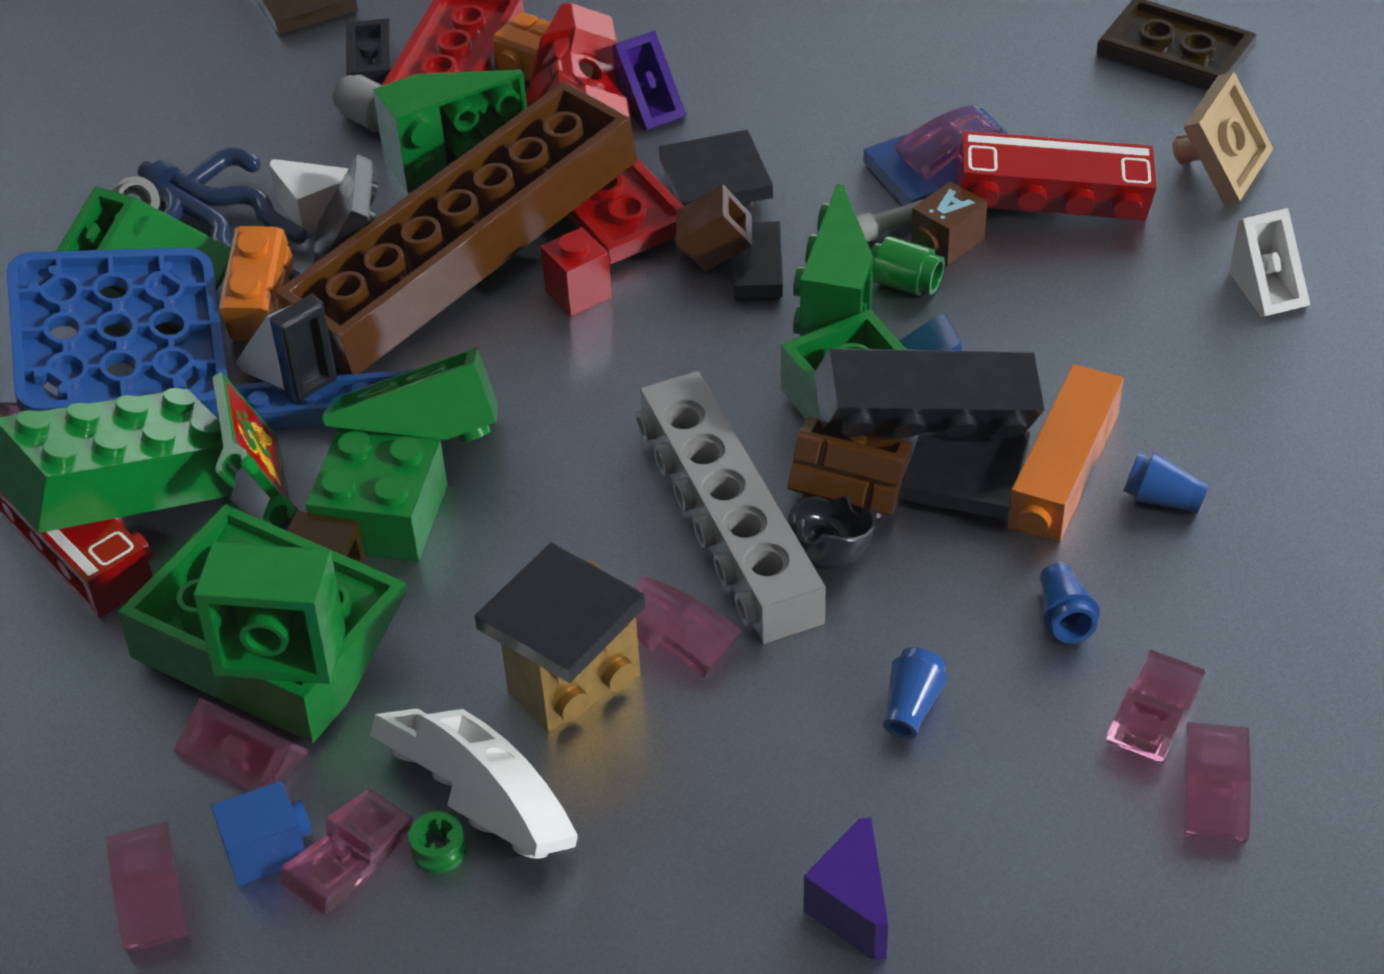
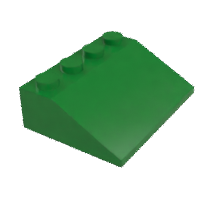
M225 504L118 611L130 657L314 743L351 699L408 591L407 583L331 550L346 629L331 683L215 676L194 598V593L212 543H247L330 550Z

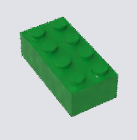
M171 388L161 393L141 396L125 395L115 400L89 404L73 403L63 408L44 411L27 410L17 415L0 417V490L37 533L232 496L233 487H229L216 472V464L224 447L220 421L188 389Z

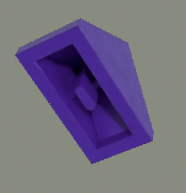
M656 31L616 43L612 46L618 90L629 101L630 115L644 131L687 116Z
M859 818L804 875V912L871 959L882 960L887 959L888 919L872 818Z

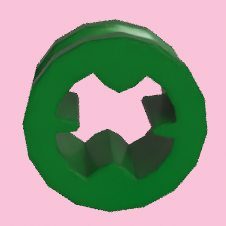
M436 811L424 814L412 823L408 832L411 855L416 866L422 871L431 874L446 873L455 869L463 861L466 854V843L463 837V827L458 818L451 813ZM434 837H439V841L443 842L444 838L447 837L448 844L436 849L435 843H432L430 848H428L427 841Z

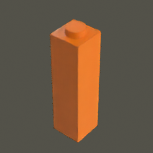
M1076 364L1072 365L1012 488L1009 528L1061 542L1119 415L1124 377Z

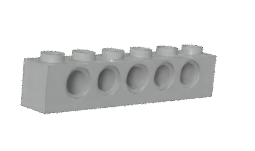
M699 370L641 387L642 410L635 413L639 433L644 441H652L655 459L663 476L670 475L673 479L674 493L680 509L683 512L690 510L699 544L703 549L710 547L713 552L714 566L721 584L724 587L731 585L735 592V604L745 626L753 625L762 644L825 624L826 587Z

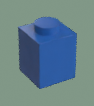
M282 780L211 805L238 887L308 862L302 838L313 834L310 821L301 799L290 803Z

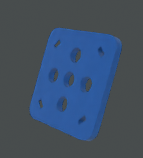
M193 248L30 252L13 258L8 264L7 285L14 392L17 407L21 411H44L68 407L73 403L89 404L115 400L125 395L141 396L161 393L171 388L187 389L186 381L192 376L199 380L188 390L209 410L217 407L212 377L220 372L227 379L228 376L213 265L210 258L204 252ZM117 286L124 289L127 293L120 298L113 299L107 298L99 292L105 287ZM173 322L178 324L182 330L177 334L165 335L158 332L155 327L160 323ZM112 324H122L131 331L125 336L112 337L107 335L103 329ZM60 326H69L78 332L76 336L69 339H58L50 334L54 328ZM115 363H126L135 370L128 376L120 377L110 374L106 369ZM49 382L58 388V395L55 396L43 388V386Z

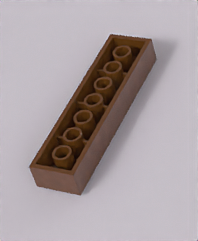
M563 81L276 291L281 308L293 305L310 294L320 299L324 306L335 366L348 375L362 373L637 162L630 117Z

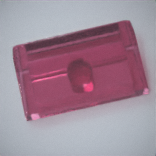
M199 698L173 751L252 791L281 780L284 783L304 760L309 749L223 706Z

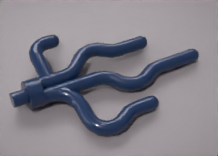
M241 148L219 150L187 174L165 160H158L154 163L144 161L138 168V176L149 180L156 187L160 200L166 203L164 213L181 221L184 213L188 214L211 229V238L231 247L228 220L211 206L236 204L251 206L261 224L265 227L284 229L288 241L300 245L307 239L306 230L277 213L270 198L262 191L250 186L212 188L204 185L223 169L230 166H238L252 173L258 171L261 166L260 159L247 150ZM292 268L291 277L288 278L289 282L301 273Z

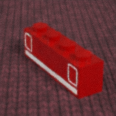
M963 131L956 161V184L986 200L987 208L1147 220L1157 189L1154 150L1151 145Z
M0 490V515L98 618L103 617L129 601L153 577L149 562L154 559V555L149 544L139 532L136 531L130 534L125 529L121 517L37 533Z

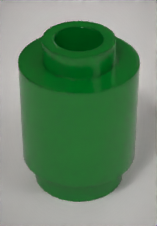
M887 236L882 244L876 243L873 246L871 253L873 256L872 272L874 283L916 296H921L923 293L933 295L936 292L943 276L945 260L944 257L935 255L934 249L892 236Z

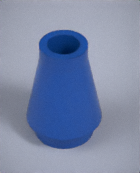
M1139 451L1123 492L1134 495L1135 502L1182 509L1198 514L1209 484L1198 480L1155 451L1152 456Z
M1065 563L1048 565L1040 574L1043 590L1044 626L1051 635L1061 642L1078 643L1084 641L1097 628L1100 615L1099 606L1074 576L1069 565Z
M909 647L902 651L900 657L892 661L887 713L883 722L885 730L892 735L905 739L917 736L922 721L948 680L945 674L946 664L939 655L927 649Z

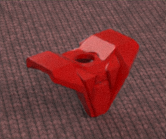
M573 3L561 4L539 42L530 85L526 94L528 107L565 81L630 117L629 101L618 90L612 46L618 42L611 16ZM579 62L587 63L594 68L591 79L583 74L579 67Z

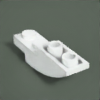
M415 708L375 714L370 736L392 748L391 753L395 757L404 761L418 763L432 771V777L436 781L452 786L447 806L469 818V824L480 831L495 833L512 843V849L515 852L529 858H545L548 856V853L576 846L578 835L547 783L526 758L485 722L464 709L426 714Z

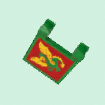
M220 372L212 377L224 446L216 464V472L229 487H233L236 485L234 482L235 474L243 468L270 497L263 514V521L280 528L287 519L292 521L296 511L300 510L289 499L278 436L225 375Z

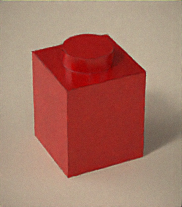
M583 227L540 246L545 291L571 317L612 298L609 253Z

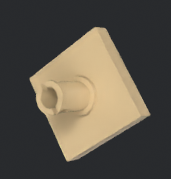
M1234 71L1217 76L1183 126L1186 135H1177L1172 145L1175 159L1181 165L1197 160L1202 162L1224 205L1241 201L1274 149Z

